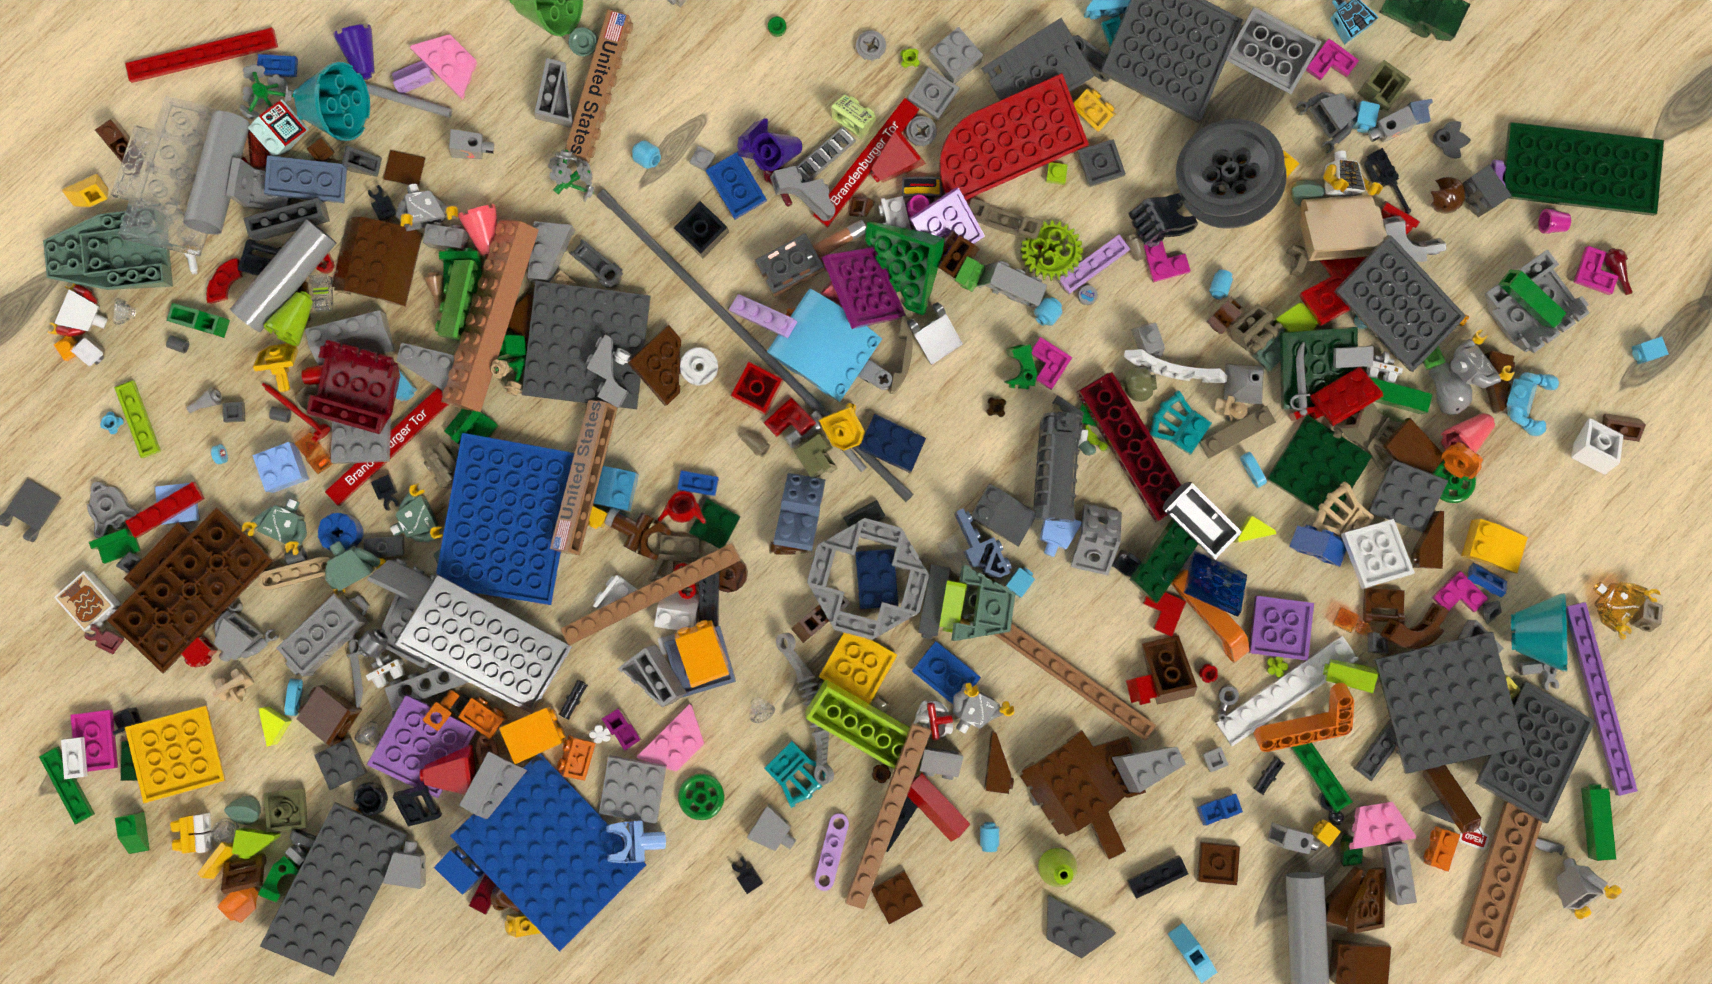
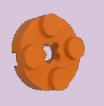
M1461 442L1447 447L1441 457L1446 462L1444 464L1445 468L1459 478L1466 476L1469 477L1468 479L1476 477L1482 468L1483 458Z

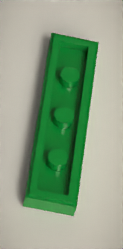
M1312 743L1290 747L1335 813L1353 803Z
M55 747L39 756L74 824H79L95 815L77 779H64L63 758L60 747Z

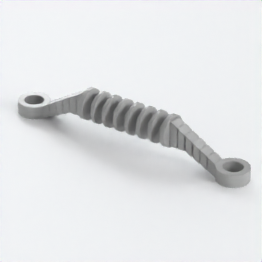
M790 633L780 634L776 638V646L795 669L797 674L796 682L803 683V686L799 688V690H805L801 698H807L808 700L803 705H809L818 690H813L817 683H811V680L815 678V674L813 675L800 657L796 655L797 653L794 651L796 645L794 636ZM784 638L787 640V647L784 644ZM813 723L810 725V728H816L812 736H814L817 745V762L814 777L819 784L825 785L834 779L833 769L827 764L829 732ZM822 770L825 772L826 778L823 777Z

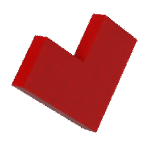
M791 397L764 424L778 437L790 425L803 436L816 422Z
M1166 592L1158 603L1152 602L1146 596L1143 604L1160 611L1153 629L1172 637L1186 601Z

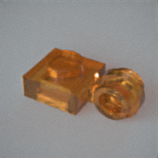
M1339 607L1332 623L1333 626L1352 633L1355 627V632L1366 636L1371 631L1370 624L1364 621L1357 623L1358 614Z

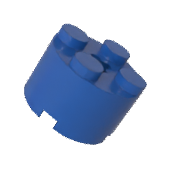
M333 513L326 516L320 521L318 528V538L322 546L330 551L329 546L337 541L341 542L345 550L352 546L357 547L364 535L362 524L355 517L343 513Z

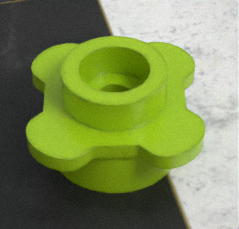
M904 49L900 52L903 68L919 66V51L917 49Z

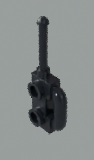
M1381 148L1369 154L1364 163V168L1372 183L1377 182L1383 187L1387 185L1393 187L1405 213L1409 214L1411 209L1397 186L1399 174L1396 172L1395 167L1392 166L1387 153ZM1373 165L1376 166V168H1377V170H1378V172H1379V174H1380L1379 177L1377 176V174H1376V172H1375V170H1374V168H1373Z

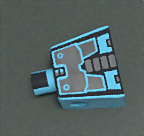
M1345 0L1332 1L1337 11L1331 17V21L1344 45L1379 18L1361 0H1351L1348 3Z

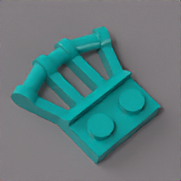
M1177 390L1172 397L1161 402L1157 413L1152 415L1153 420L1149 433L1152 438L1169 441L1191 455L1212 422L1192 410L1182 393ZM1179 402L1187 413L1186 417L1171 408V406ZM1166 412L1182 422L1179 427L1163 418ZM1159 424L1174 432V435L1158 433Z
M793 741L764 768L782 786L791 808L806 799L810 800L813 797L812 794L817 789L820 790L823 787L803 767L805 763L816 767L817 761L810 759ZM798 770L812 783L807 789L793 776ZM822 770V775H823V777L825 778V777H826V774H825V772ZM790 780L802 793L792 797L786 782Z

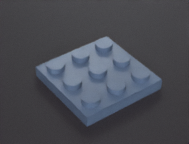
M721 626L715 627V630L728 661L729 675L691 688L675 639L664 642L671 669L687 693L683 697L736 682Z

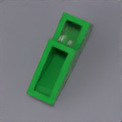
M175 303L171 304L166 320L225 338L230 322L229 319Z

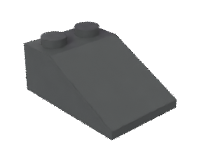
M992 484L986 487L971 513L973 521L1018 547L1036 515V512Z

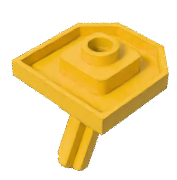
M284 343L270 345L259 351L253 365L254 371L271 370L272 375L276 376L279 392L289 391L290 384L287 372L290 371L289 367L293 366L298 354L297 346Z
M847 403L845 409L819 420L832 446L843 451L860 445L865 432L855 414V404Z

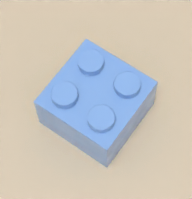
M287 442L252 455L265 492L275 493L309 480L298 446L295 443Z

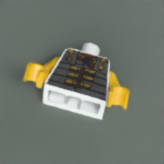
M1346 151L1335 152V161L1325 166L1323 175L1325 194L1355 196L1367 191L1369 195H1379L1383 189L1381 184L1377 182L1372 184L1363 177L1359 163L1347 160Z

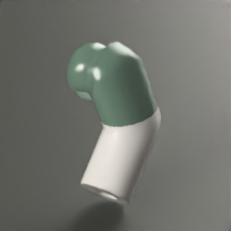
M1082 429L1078 447L1083 454L1087 456L1093 455L1096 452V447L1087 441L1088 429Z

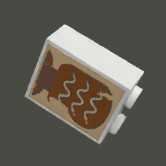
M83 571L54 597L84 632H95L90 629L91 624H95L101 629L104 626L103 623L122 605L92 571Z

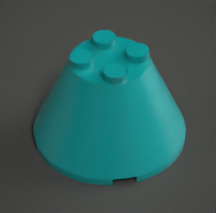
M333 62L301 84L298 89H294L293 97L295 99L297 116L299 119L307 121L335 139L351 141L358 138L365 130L363 126L366 119H369L370 96L363 77L352 69V65L345 62Z
M1558 594L1515 612V614H1511V631H1515V633L1512 632L1511 638L1512 650H1516V652L1562 672H1567L1566 594Z

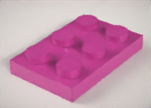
M113 709L70 715L72 738L84 737L87 772L118 768L116 739L112 731H115Z

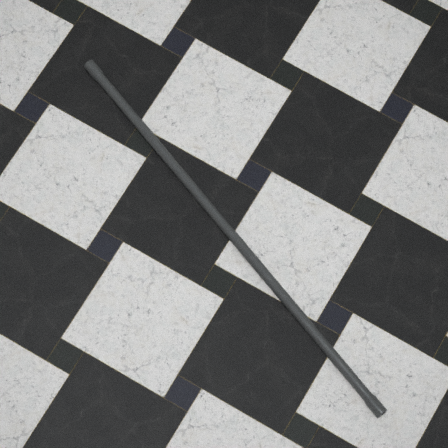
M605 189L598 193L597 198L608 209L612 210L814 411L817 410L822 417L831 414L774 357L767 353V350L660 246ZM860 445L852 447L905 502L914 495L874 456L859 450Z

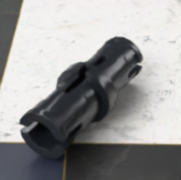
M577 679L571 693L566 696L567 700L559 712L560 716L568 720L570 719L575 707L581 702L580 698L588 686L586 683Z
M1274 756L1267 769L1262 771L1263 775L1253 789L1264 796L1271 783L1276 781L1275 777L1285 763Z

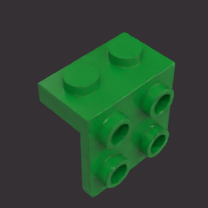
M447 248L445 251H439V259L443 262V290L445 284L450 281L451 276L448 275L450 264L453 265L454 260H473L479 267L474 289L471 292L476 293L478 281L482 277V256L474 248H465L464 251Z

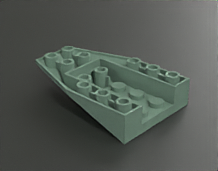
M157 207L98 214L43 240L48 279L105 290L173 287L166 213Z

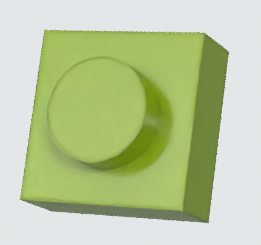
M1050 162L1048 164L1046 182L1065 185L1068 165Z

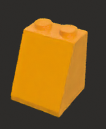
M707 620L700 621L694 627H684L675 633V641L691 688L729 675L728 661L712 620L708 622Z
M550 706L499 728L514 764L564 743L565 732L562 727L558 726L556 722L558 716L554 709L551 710Z

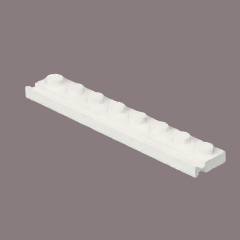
M1339 636L1310 656L1308 661H1303L1284 674L1283 677L1278 678L1226 714L1227 719L1225 721L1217 720L1215 723L1229 741V744L1234 746L1253 733L1256 728L1263 726L1327 682L1325 681V675L1322 673L1325 663L1329 664L1330 659L1354 663L1358 660V657L1355 656L1354 651L1344 637Z

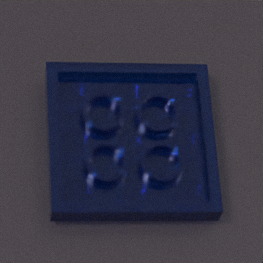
M1194 551L1190 560L1184 593L1238 617L1242 611L1247 574Z

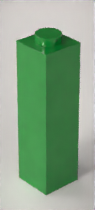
M1510 269L1498 284L1542 326L1555 328L1561 323L1562 318L1566 314L1555 301L1521 270Z
M1370 377L1383 392V397L1375 402L1421 415L1428 413L1433 394Z
M1596 783L1588 784L1589 787L1581 788L1588 858L1596 861L1617 860L1609 788L1601 787V784Z

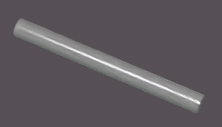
M366 83L367 90L371 95L448 118L452 115L451 108Z

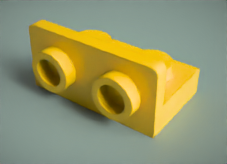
M1088 88L1074 102L1076 111L1099 132L1116 115L1114 112L1115 108L1108 101L1105 103L1100 98L1102 95L1093 88L1091 90Z

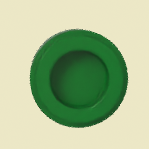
M779 16L772 17L768 22L769 33L774 37H780L785 34L787 29L785 20Z

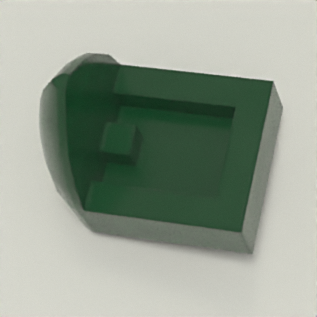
M1346 833L1340 841V861L1343 867L1361 864L1363 848L1350 850L1349 845L1353 843L1354 837Z

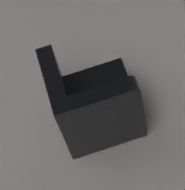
M1121 550L1114 559L1112 567L1122 575L1131 578L1142 561L1132 553Z
M137 707L125 709L120 714L114 716L118 729L112 731L113 735L123 734L126 732L125 727L142 723Z

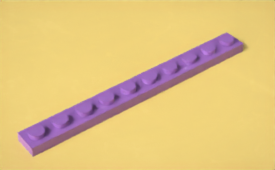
M1586 602L1566 606L1567 620L1615 795L1621 796L1637 792V786Z

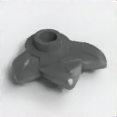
M1459 121L1447 123L1443 129L1437 130L1433 135L1434 144L1442 148L1446 156L1454 159L1461 157L1460 148L1465 147L1471 141L1467 135L1460 132L1461 122ZM1440 136L1444 137V142L1440 140Z

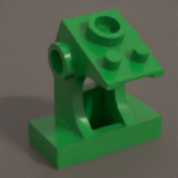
M1023 343L1007 348L1008 356L1018 360L1020 372L1015 378L1006 380L1004 383L1009 384V388H1015V385H1018L1019 389H1029L1030 386H1035L1037 371L1031 353L1033 352L1031 344Z
M283 856L273 864L258 895L277 903L280 897L277 888L279 879L285 874L297 875L299 869L296 866L298 864L290 857L286 858ZM280 865H285L286 871L280 872L278 870V867Z

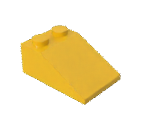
M1483 519L1471 520L1461 556L1517 574L1528 537L1499 524Z

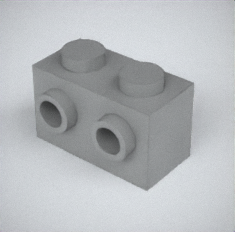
M433 222L432 225L426 224L423 243L429 248L442 250L453 248L457 249V251H464L468 246L469 235L462 226L452 225L451 227H445L442 223Z

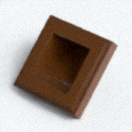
M853 197L849 216L867 217L874 206V201L870 198Z

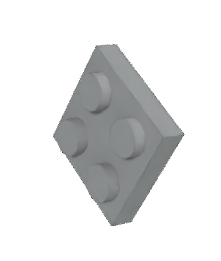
M928 67L907 97V100L939 120L958 93L960 87Z

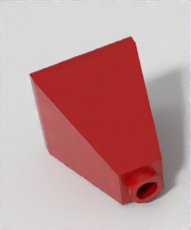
M896 129L871 168L873 171L871 176L877 183L879 181L886 182L925 165L926 162L905 136Z
M468 745L426 764L423 769H420V780L424 781V785L465 795L476 775L473 745Z

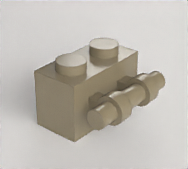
M1257 303L1230 329L1235 343L1246 351L1250 349L1253 353H1256L1259 350H1263L1267 346L1266 343L1276 338L1279 335V331L1283 329V326L1280 323L1274 326L1272 313Z
M1371 403L1336 424L1333 428L1335 430L1333 436L1341 438L1342 433H1344L1350 441H1368L1377 412L1375 404Z
M441 443L433 449L431 447L425 450L426 454L423 455L426 460L424 465L430 472H434L436 475L434 479L440 487L451 488L457 459L446 444Z

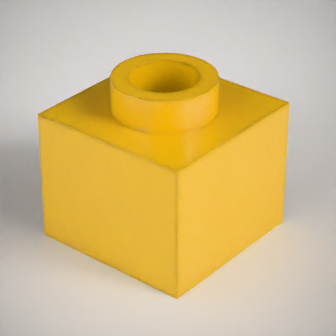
M593 506L588 526L595 529L598 526L604 528V521L608 513Z
M1323 819L1315 824L1312 834L1322 844L1330 847L1341 831Z

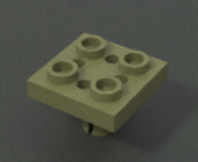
M305 788L264 793L267 832L308 827Z

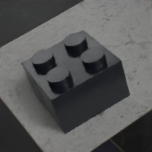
M701 201L674 227L676 234L702 259L729 233L728 227Z

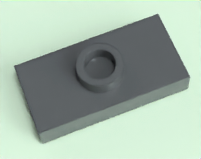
M404 536L363 539L364 550L376 557L405 555Z

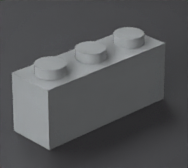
M1398 841L1381 844L1390 902L1396 905L1417 903L1407 843Z

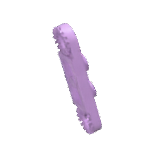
M836 813L830 818L815 876V885L822 891L831 889L835 881L849 826L848 818L842 813ZM842 818L845 822L844 827L837 829L833 824L834 820ZM827 875L830 878L829 884L821 885L819 883L820 876Z

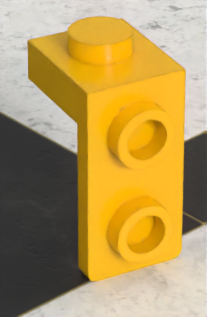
M507 915L505 930L508 935L517 938L541 933L525 915Z

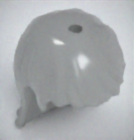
M1446 362L1433 367L1429 371V376L1433 379L1436 386L1437 403L1442 412L1447 415H1456L1471 404L1472 387L1470 384L1464 383L1460 376L1453 372L1451 364Z

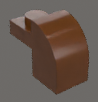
M1231 296L1206 322L1210 324L1214 331L1223 334L1245 309Z

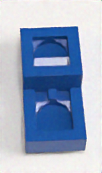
M1231 794L1197 806L1202 824L1205 826L1243 812L1237 794Z

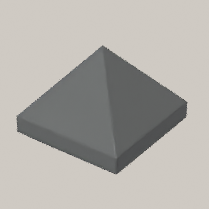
M129 551L116 564V567L129 573L142 558Z
M1498 600L1483 604V614L1487 624L1502 613Z

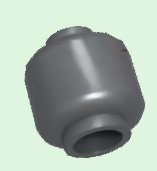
M369 629L358 641L359 652L367 658L369 656L373 658L378 657L388 646L387 635L380 629Z

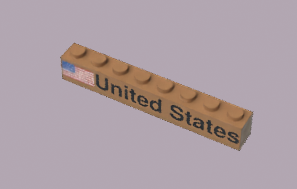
M609 9L606 12L565 150L571 151L572 155H575L577 159L580 158L587 163L595 155L596 147L594 145L601 135V122L604 123L606 119L605 109L612 99L610 92L617 82V69H620L623 59L621 56L628 46L627 36L633 30V23L629 15Z
M588 400L550 546L552 550L580 556L618 409L607 402Z

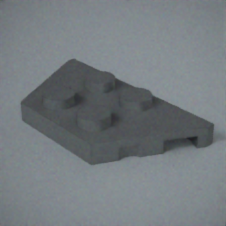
M1048 895L1046 938L1052 943L1082 959L1115 935L1116 932Z

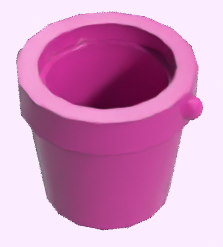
M916 195L908 201L906 211L909 218L930 205L925 196Z
M1544 209L1538 220L1539 230L1543 234L1566 232L1571 226V215L1569 213L1553 209Z

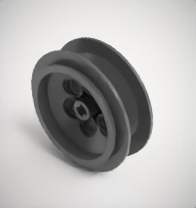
M1222 120L1202 128L1184 145L1176 164V180L1180 193L1185 198L1183 201L1185 207L1199 221L1217 228H1239L1259 221L1278 204L1286 186L1287 173L1281 144L1270 130L1249 120ZM1240 191H1245L1243 194H1237ZM1221 192H1226L1224 195H1218Z

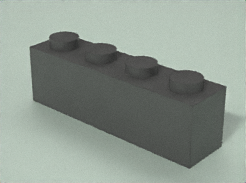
M319 198L245 217L244 222L248 236L255 241H260L297 231L306 219L315 225L330 222L326 204Z

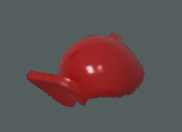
M684 490L673 494L658 517L659 522L667 515L673 521L679 523L689 522L694 516L703 524L706 522L695 496L691 492Z

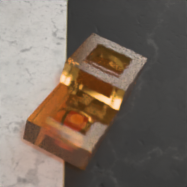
M309 432L294 444L306 457V461L319 475L333 463H331L330 456L320 442H315L311 439L314 434Z

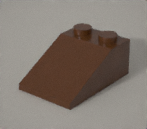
M1179 635L1142 643L1148 675L1152 674L1157 698H1155L1157 705L1194 697L1197 684Z
M1332 939L1329 979L1335 984H1388L1391 946Z

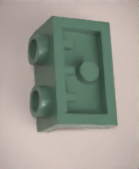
M1284 327L1279 331V335L1276 338H1272L1266 343L1267 346L1263 350L1257 351L1252 356L1268 372L1281 361L1280 332L1286 330Z

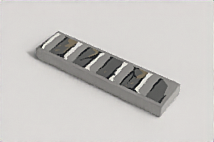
M844 126L796 167L797 172L801 173L802 183L812 181L856 142Z

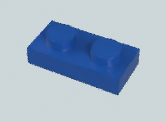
M258 54L257 66H263L265 68L264 75L267 76L278 74L284 77H297L298 58L296 56Z
M680 471L677 489L716 496L719 477Z
M1474 562L1469 566L1468 579L1471 582L1480 585L1490 593L1496 594L1501 598L1506 594V580Z

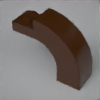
M1433 603L1422 621L1416 626L1407 628L1402 623L1390 619L1380 636L1389 642L1405 648L1418 649L1426 647L1443 634L1444 630L1439 626L1445 621L1446 615L1450 610Z

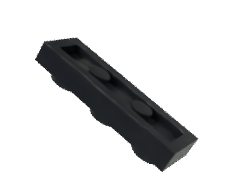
M1178 855L1127 879V882L1134 897L1137 899L1189 873L1181 856Z

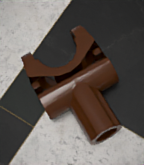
M618 512L611 525V528L628 536L623 545L624 547L636 553L641 544V551L639 550L637 554L653 560H657L659 556L652 553L653 551L648 546L650 535L660 532L670 536L672 533L669 528L656 519L654 521L655 525L649 528L654 518L642 512L637 521Z

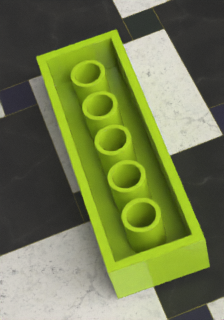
M825 679L805 710L806 719L895 769L910 729L907 725Z

